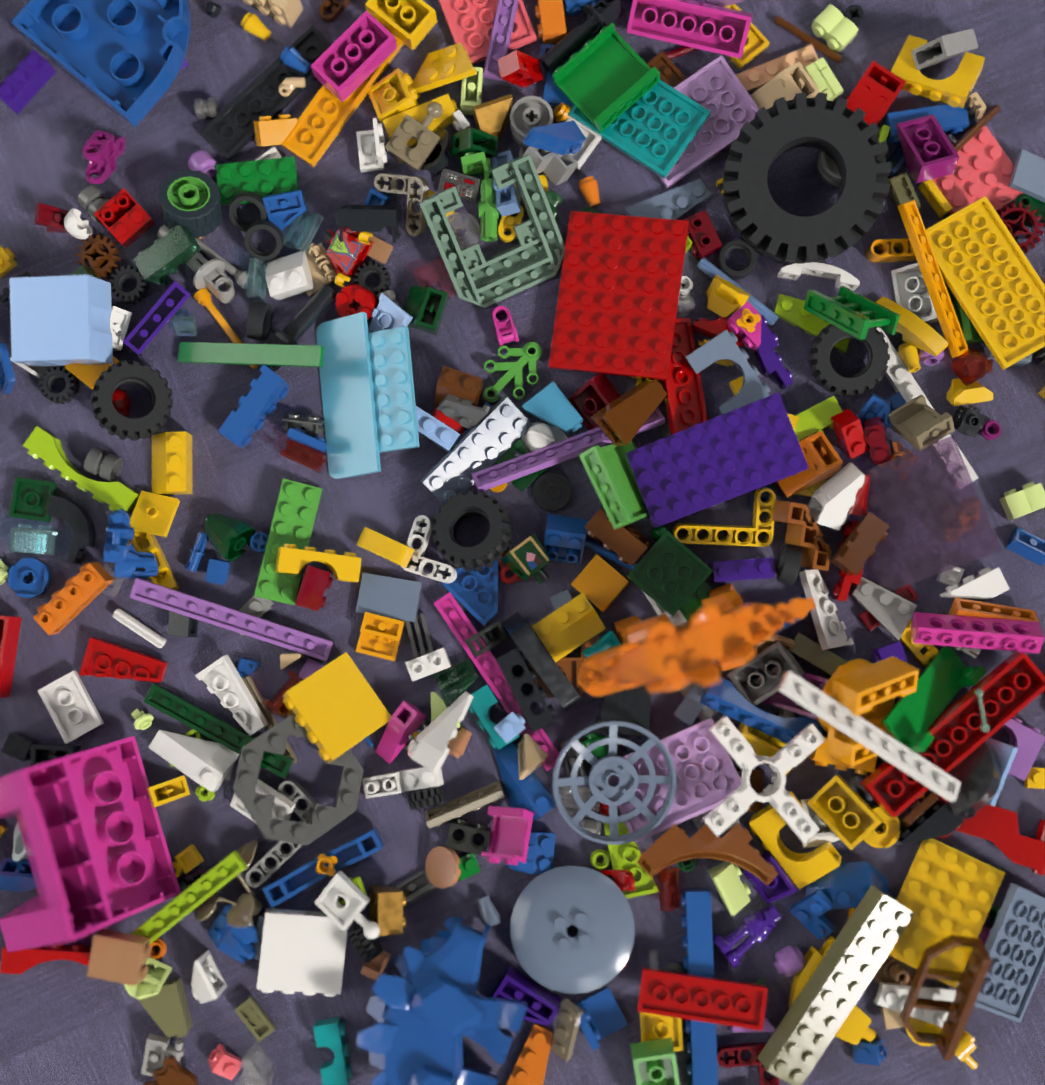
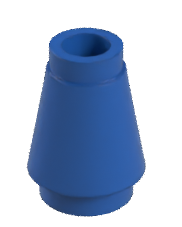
M286 46L280 56V60L283 61L284 65L304 74L307 73L311 66V63L294 47Z

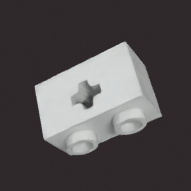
M445 648L405 662L412 682L452 666Z

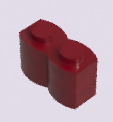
M878 416L864 420V437L870 447L872 461L876 465L890 461L891 446L889 439L885 436V426L882 419Z

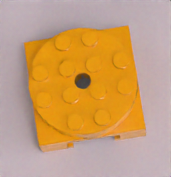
M894 656L874 664L865 659H855L840 665L830 677L822 692L848 708L853 715L860 716L893 738L882 723V720L894 707L895 696L904 697L916 692L919 669ZM817 716L821 727L828 732L826 749L828 753L850 767L877 756L876 753Z

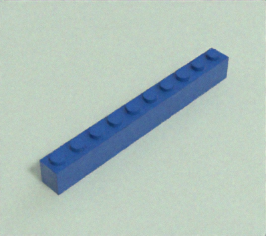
M708 887L683 888L684 894H680L681 907H684V915H681V926L685 928V936H682V948L686 949V957L682 958L683 970H686V973L690 975L714 978L711 891ZM685 1020V1032L689 1033V1041L685 1043L686 1054H689L690 1062H686L687 1076H690V1083H687V1085H718L716 1024Z

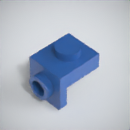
M878 1038L876 1042L860 1040L857 1045L853 1044L854 1063L879 1066L886 1059V1046H883V1039Z

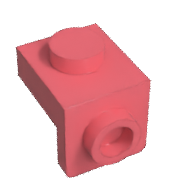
M221 1043L211 1052L208 1059L211 1071L229 1080H233L244 1065L242 1058L227 1052Z

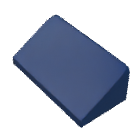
M1016 526L1006 548L1038 565H1043L1045 563V540Z

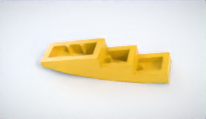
M884 296L876 302L900 315L896 331L903 334L902 341L935 357L948 346V342L938 332L903 306Z
M134 530V537L131 541L137 552L154 553L158 560L159 571L157 575L150 577L152 582L174 590L179 589L155 535Z

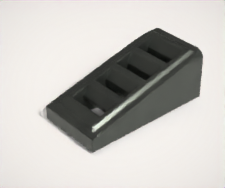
M497 621L466 639L465 642L474 658L509 637L500 621ZM493 629V631L495 632L496 636L498 637L497 641L490 630ZM485 633H487L490 637L491 641L493 642L492 644L489 643L488 639L485 636ZM478 637H482L487 647H483ZM473 640L476 641L477 645L480 648V651L477 652L475 646L472 643Z

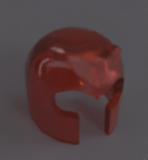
M969 349L952 360L951 367L965 386H969L993 371L992 364L994 360L988 359L980 350Z

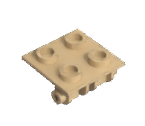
M315 243L308 246L309 251L306 252L315 287L314 290L306 292L308 296L316 293L324 283L328 285L335 281L336 277L330 257L326 254V250L321 243L315 245Z

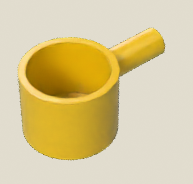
M964 1029L954 1055L974 1070L978 1067V1064L970 1054L977 1048L973 1044L976 1040Z

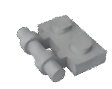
M149 1034L146 1041L141 1074L152 1076L155 1069L164 1066V1060L169 1055H173L181 1066L180 1059L185 1049L183 1047L184 1041L177 1039L175 1045L170 1046V1038Z

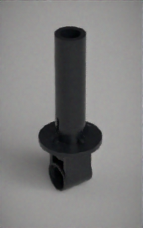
M599 0L593 7L585 4L582 7L585 19L539 59L543 68L548 73H551L595 33L599 34L603 27H608L612 22L620 18L625 12L622 1Z
M324 283L283 331L277 327H271L270 330L273 333V337L266 344L299 345L297 341L333 302L337 293ZM281 366L267 367L274 372L277 371Z

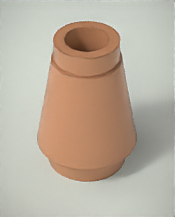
M462 727L457 732L456 737L448 742L447 748L450 749L448 753L457 759L463 756L472 733Z

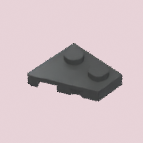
M447 394L439 403L437 409L458 422L461 426L471 430L488 413L490 407L484 405L483 408L472 405L470 400L460 399L457 396Z

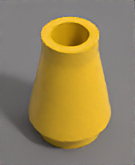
M248 12L244 16L241 26L244 27L245 31L263 41L270 37L271 31L267 29L256 14Z
M907 342L898 347V355L909 372L913 373L920 370L921 366L917 347Z

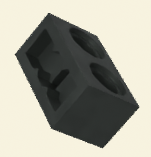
M456 818V821H451L445 847L481 855V852L487 851L491 829L483 823L472 825L468 824V820ZM456 829H462L465 836L458 839L454 836L453 832ZM480 833L484 836L485 840L482 843H476L473 836Z

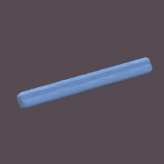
M702 258L697 264V267L711 279L719 275L746 291L707 259ZM750 295L747 301L765 317L767 323L774 325L779 318L778 315L754 296Z

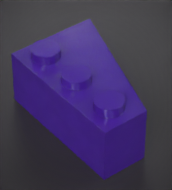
M511 966L507 967L489 996L519 999L527 1002L523 1019L547 1026L550 1025L558 1013L561 1003L560 997Z

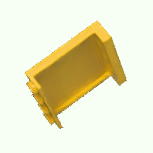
M347 652L283 694L285 706L289 710H293L296 715V722L299 726H304L308 732L306 735L309 741L317 745L320 757L324 761L327 760L328 763H331L385 725L391 718V715Z

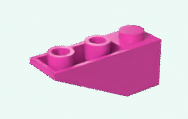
M403 701L391 716L375 752L391 765L409 741L408 736L414 734L427 715L414 704Z

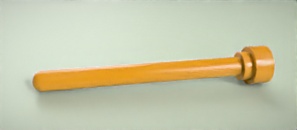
M207 288L197 291L193 296L197 303L208 309L233 343H242L212 303L211 294ZM250 365L253 369L258 367V365Z

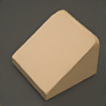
M281 654L280 669L288 668L303 658L304 654Z
M881 1006L880 1011L886 1030L905 1027L900 1018V1012Z

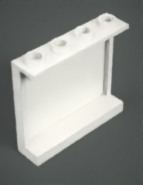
M266 908L257 989H261V992L272 993L274 990L282 991L284 994L303 992L304 995H315V993H324L328 997L341 994L348 929L343 932L324 912Z

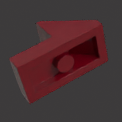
M37 203L34 224L47 227V232L68 233L64 227V218L69 211Z

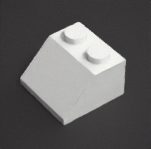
M304 250L267 262L265 278L270 297L282 300L315 289Z

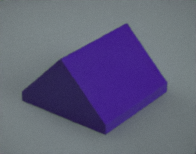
M767 851L761 857L766 862L771 863L778 873L768 886L754 874L743 869V873L767 904L793 894L798 890Z

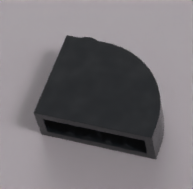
M646 684L605 695L601 702L600 715H596L595 723L610 720L627 721L649 730L651 692H648ZM609 726L599 728L598 732L609 733ZM618 726L617 734L645 736L635 729Z
M983 742L947 773L961 782L956 801L950 802L947 800L955 816L962 819L972 818L978 810L985 807L994 798L999 789L1002 775L1000 760L992 745L987 742Z

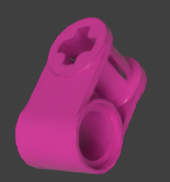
M505 306L496 307L492 315L499 346L501 347L504 343L511 341L518 342V334L509 309ZM498 313H505L507 318L504 321H499L496 315Z

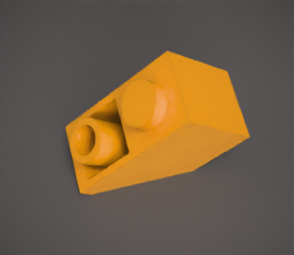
M290 114L278 115L279 119L271 120V116L259 117L260 121H253L257 146L281 145L297 124V118H291Z

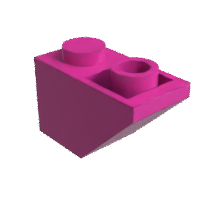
M747 301L727 321L728 327L734 334H738L742 338V342L747 348H752L755 351L761 344L762 316ZM744 309H750L751 313L759 314L761 317L760 322L755 325L754 332L749 333L736 324V321L741 318Z

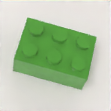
M671 1037L630 1044L637 1085H680Z

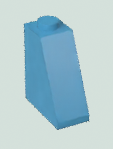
M554 381L522 405L526 413L567 434L571 431L575 433L582 427L583 418Z

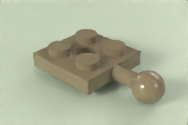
M438 102L430 103L427 107L428 114L421 123L407 114L386 144L385 149L418 172L440 140V137L429 130L428 127L433 119L439 118L442 115V106ZM411 138L418 141V145L414 148L407 146V141Z

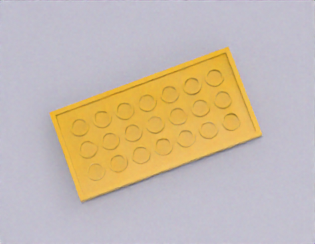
M984 196L926 229L944 281L1001 369L1005 370L1045 346V285L988 198Z

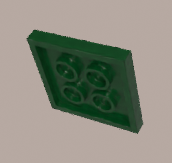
M666 531L626 577L673 617L713 570L670 532Z

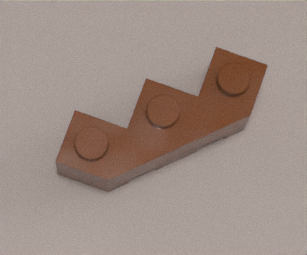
M775 500L772 521L788 523L785 543L801 547L802 560L800 566L828 571L832 551L829 545L823 541L821 537L823 534L816 521H813L810 517L808 506Z

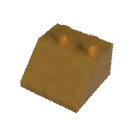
M370 885L369 922H376L380 928L378 936L403 934V927L406 926V918L403 915L406 896L399 888Z

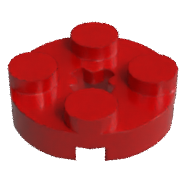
M350 284L337 294L336 309L341 317L365 312L367 313L368 321L372 317L374 309H376V300L373 293L362 287V285ZM353 299L360 303L358 309L352 306Z

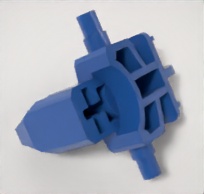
M124 509L112 512L106 527L107 538L104 545V562L115 563V577L145 579L157 575L159 565L154 553L137 552L132 545L133 543L130 539L134 537V527H131L128 513Z

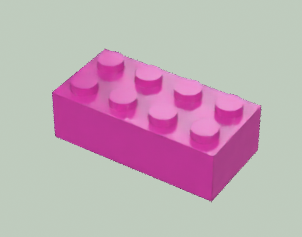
M366 10L311 65L313 74L343 103L397 49L395 37Z

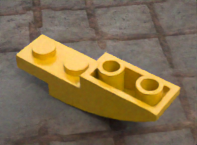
M833 936L828 938L819 951L811 946L805 954L804 959L806 962L803 963L804 969L795 974L789 994V1008H791L835 941Z

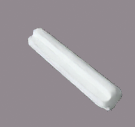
M117 608L112 615L114 619L156 647L162 648L167 640L122 609Z

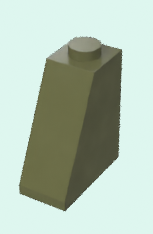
M181 977L166 981L158 995L138 999L167 1037L175 1036V1038H181L186 1036L193 1027Z

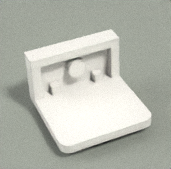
M373 118L374 130L356 132L361 172L384 170V163H387L382 123L378 124L377 118Z

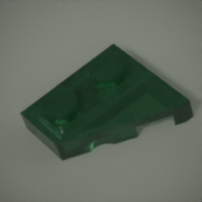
M471 658L434 674L447 708L478 678Z

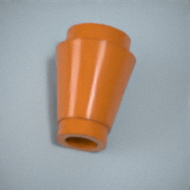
M593 176L580 180L579 189L589 206L599 205L601 202L597 180H594Z

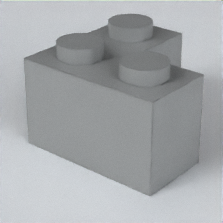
M531 146L528 147L523 155L530 154L537 173L544 172L555 186L567 181L579 165L570 154L561 155Z

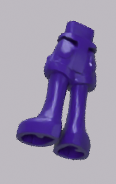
M771 904L765 910L762 908L761 911L747 915L742 920L743 924L727 937H722L719 934L713 935V942L735 969L739 966L742 955L757 941L762 943L773 927H776L775 923L782 917ZM749 934V936L740 945H738L733 950H730L736 942H738L745 935Z

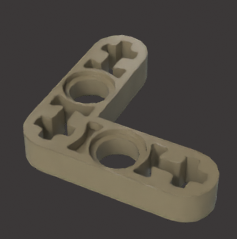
M388 173L378 174L374 180V185L378 191L407 195L406 230L411 236L424 234L426 219L422 209L420 208V211L416 212L413 206L416 201L420 203L428 198L427 181L422 177ZM399 179L404 181V188L402 190L398 188ZM382 180L391 181V185L382 184ZM419 184L421 186L420 189L416 188L415 185ZM414 224L419 227L417 230L413 227Z

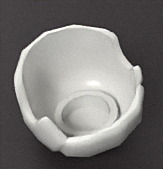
M72 208L64 218L66 231L77 239H89V236L94 234L93 229L89 225V220H81V211Z

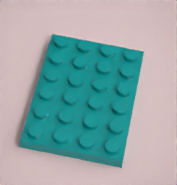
M662 80L601 133L594 128L575 106L568 113V116L600 135L603 140L664 179L711 115V111Z

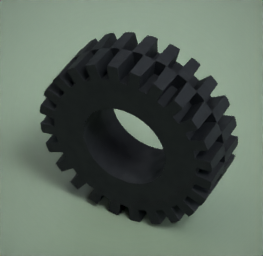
M806 92L796 93L794 99L785 101L784 97L774 101L771 108L766 110L763 107L758 110L754 119L750 123L747 121L742 126L737 139H734L725 163L723 178L724 205L730 215V223L733 228L736 227L739 231L740 238L750 243L755 248V252L761 256L766 254L778 263H783L784 261L793 262V264L824 262L828 258L839 256L856 244L871 229L874 221L881 214L884 208V199L890 189V184H887V177L891 173V162H886L885 154L888 151L885 141L879 142L877 138L879 128L874 122L868 125L863 120L866 113L859 107L855 112L847 108L848 101L844 98L839 97L835 103L827 100V93L820 92L817 93L815 98H806ZM797 147L816 148L824 151L835 162L841 176V189L836 203L830 209L815 216L802 217L784 211L775 203L768 189V170L777 157L790 149Z

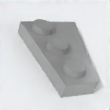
M861 577L860 585H856L852 596L868 613H871L896 641H899L917 605L864 577Z

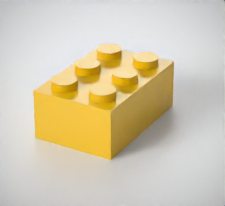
M368 0L365 4L366 10L388 31L403 40V44L412 51L437 23L436 10L423 0Z

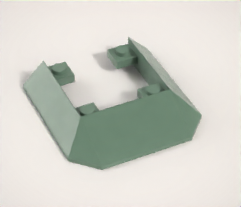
M530 154L507 161V163L491 169L499 190L513 183L516 184L529 220L513 226L519 244L492 257L484 259L478 243L460 250L446 216V213L463 206L455 186L433 194L419 203L458 297L484 308L556 276L564 256L565 244Z

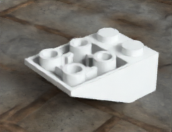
M849 462L814 492L808 508L810 510L809 514L816 523L836 530H840L841 526L845 524L848 510L854 505L855 495L858 489L862 487L865 476L852 462Z

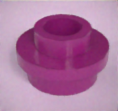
M994 420L985 421L980 430L981 435L987 440L998 438L1001 434L1000 424ZM988 427L992 428V434L987 431Z

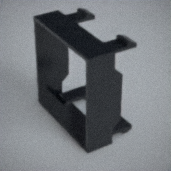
M343 205L336 209L337 226L340 229V235H338L339 242H343V226L345 228L349 227L351 231L381 232L385 227H392L393 243L401 236V232H399V223L402 222L401 205Z

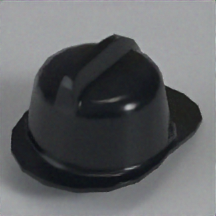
M443 128L434 131L440 137V140L420 170H428L434 175H439L448 164L449 155L446 151L449 134Z

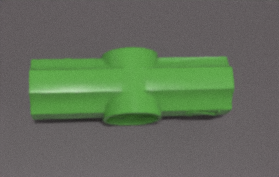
M490 178L481 180V201H479L480 239L485 242L497 240V219H499L496 191L493 187V179Z

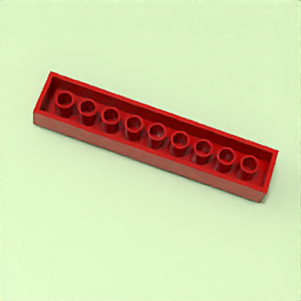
M1014 652L936 718L926 731L932 734L934 737L933 741L924 752L917 754L948 773L1045 690V676L1024 652ZM978 688L983 690L982 700L986 723L990 726L988 732H983L980 729L982 720L978 697L975 695V690ZM888 761L884 762L860 783L885 814L891 818L897 817L929 789Z

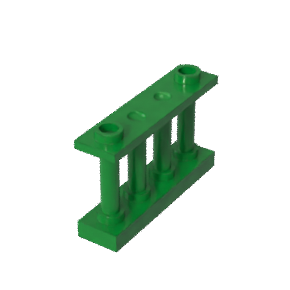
M840 286L838 296L828 297L814 289L808 290L804 310L859 340L866 339L868 328L878 327L892 335L895 334L900 317L899 314L845 286Z

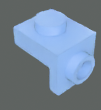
M512 712L498 723L494 729L507 744L526 729L524 726L526 720L520 713L515 715Z

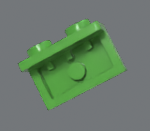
M469 152L461 157L464 175L472 176L483 173L484 179L492 176L490 158H486L484 152Z

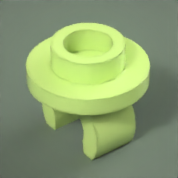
M138 708L131 713L132 717L136 720L134 722L136 729L144 730L151 726L154 719L152 714H146L143 710L140 712Z

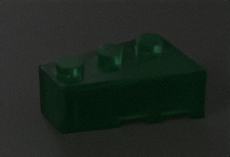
M178 225L172 227L164 237L156 239L148 249L140 251L133 261L145 280L165 286L168 283L166 278L171 273L176 275L179 272L177 267L182 262L186 264L201 248L191 231L184 226Z

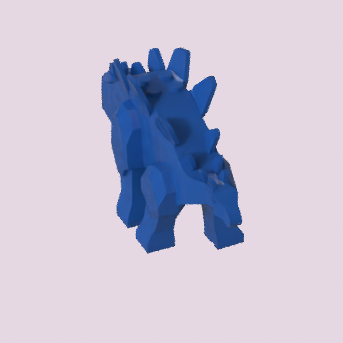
M448 917L444 925L449 931L441 929L438 931L439 937L433 936L430 940L423 939L421 941L422 951L407 946L404 949V955L398 954L394 958L393 963L403 977L381 974L372 987L376 995L370 997L367 1013L379 1023L360 1031L357 1035L358 1047L369 1051L370 1064L383 1070L373 1078L372 1085L497 1084L498 1075L463 1066V1035L484 1047L495 1062L504 1064L512 1041V1034L504 1032L501 1028L505 1027L518 1033L527 1008V1002L519 999L485 997L476 993L479 984L483 947L491 925L486 924L484 932H481L463 924L464 917Z

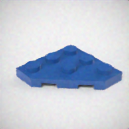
M497 560L492 562L494 566L489 569L487 566H484L483 571L472 569L470 572L465 571L463 568H456L457 578L450 584L441 583L483 626L498 612Z

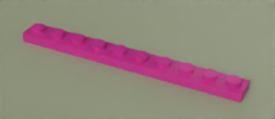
M449 592L437 600L434 605L508 715L512 712L515 715L520 713L526 720L491 651L488 650L476 658L471 653L465 640L478 632L453 595ZM478 637L483 647H487L482 638ZM473 640L472 643L475 646L477 652L480 651V648L477 645L476 641ZM526 720L524 724L526 729L521 734H529L548 754L542 765L546 771H549L555 766L559 752L543 728L533 733Z

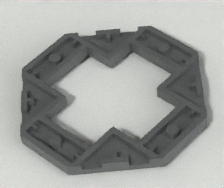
M292 714L242 747L233 790L259 827L264 838L307 846L356 811L364 770L350 749L331 763L323 760V763L342 766L335 807L314 804L310 824L272 818L271 814L275 796L255 793L263 752L284 755L288 735L308 739L306 735L308 732L304 726H299L295 720L296 715Z

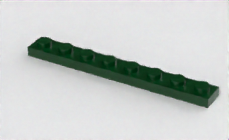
M156 683L152 684L143 701L238 754H241L243 746L255 739L252 735ZM263 752L260 766L284 779L295 759L285 753L280 755Z

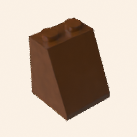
M443 366L436 387L434 409L438 407L447 394L457 396L460 399L470 400L472 405L477 407L483 391L482 378Z

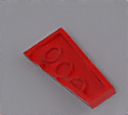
M90 637L79 676L90 675L103 678L113 677L116 679L162 682L169 662L96 637Z

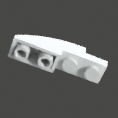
M424 766L362 779L366 799L444 784L441 767L437 774Z

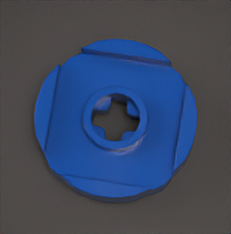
M35 558L19 560L10 568L8 573L10 588L16 592L15 594L24 598H35L45 594L51 581L49 566ZM29 572H31L34 579L28 584L25 576H28Z

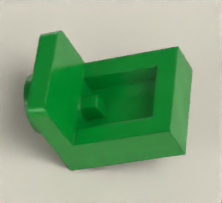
M467 853L459 857L460 863L458 865L461 871L458 881H462L481 871L475 854Z

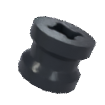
M852 4L846 8L843 16L852 21L858 28L863 20L864 10L861 6Z

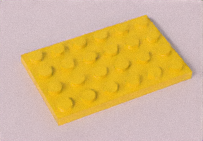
M933 838L923 840L896 899L915 915L888 955L918 969L925 949L950 935L978 938L1005 872ZM955 946L933 958L929 968L963 972L973 948ZM937 979L955 989L959 983L957 981Z

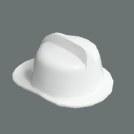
M539 422L531 423L532 425L521 437V440L525 443L524 446L531 452L567 439L563 431Z

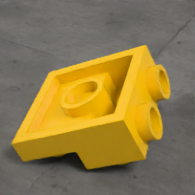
M399 68L368 90L378 119L382 123L384 119L394 116L398 112L401 113L418 106L417 99L419 95L410 86L413 81L408 73L404 74Z

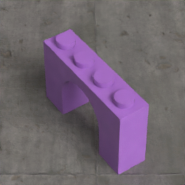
M1013 717L1002 726L1009 736V745L1018 748L1008 775L1025 781L1045 741V736L1039 734V729L1030 725L1026 727L1021 724L1022 720Z

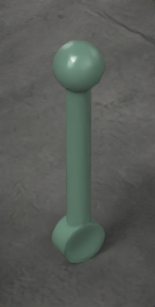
M978 688L975 690V695L978 697L982 720L980 729L983 732H988L990 726L986 723L982 700L983 690Z

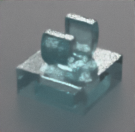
M181 313L179 316H174L173 325L177 336H197L198 330L194 314L184 316Z

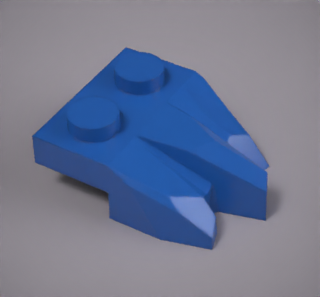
M531 830L526 863L518 862L517 866L506 865L514 871L528 874H541L552 869L556 833Z
M226 905L207 934L216 948L241 963H245L246 958L255 959L256 951L252 942L259 941L256 928L253 924L252 926L241 928L230 926L226 920L228 912L233 905Z

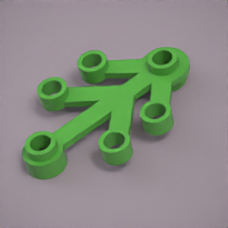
M528 342L523 348L501 346L498 349L500 358L506 359L509 356L522 357L517 362L495 363L493 360L485 362L484 368L488 373L507 371L493 387L490 386L484 390L483 397L487 403L497 402L499 392L514 376L515 389L513 396L517 400L524 398L525 390L523 389L522 368L527 362L529 366L527 383L531 386L538 383L539 377L536 374V361L542 354L540 345L535 342ZM531 348L536 351L533 355L528 353V350ZM502 349H505L508 351V353L506 355H501L500 351ZM490 363L494 365V368L491 370L487 369V365ZM535 376L537 380L530 382L529 378ZM521 390L523 395L518 397L515 392ZM493 391L495 395L494 397H488L487 393Z

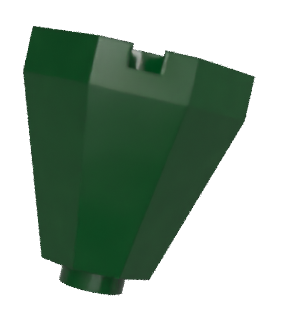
M219 513L208 515L204 521V530L216 551L230 562L246 552L243 548L246 544L250 546V539L256 532L254 528L245 522Z

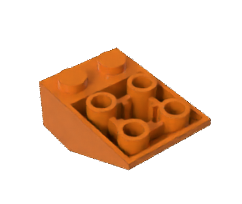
M823 431L817 432L799 442L809 469L776 481L786 498L828 479L840 471L843 461Z

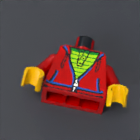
M347 227L343 229V242H339L338 235H340V229L336 233L330 229L325 232L323 239L330 244L326 254L330 257V262L335 270L336 285L345 288L344 282L351 280L347 275H355V272H358L357 268L361 267L374 244L373 241L368 239L369 236L373 237V233L351 231Z

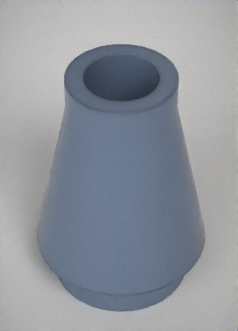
M489 895L478 899L482 924L486 927V924L494 926L501 923L499 919L501 916L490 900Z

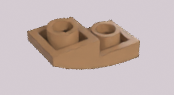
M374 234L373 237L369 236L368 239L373 241L374 244L367 255L386 264L394 245L376 237Z

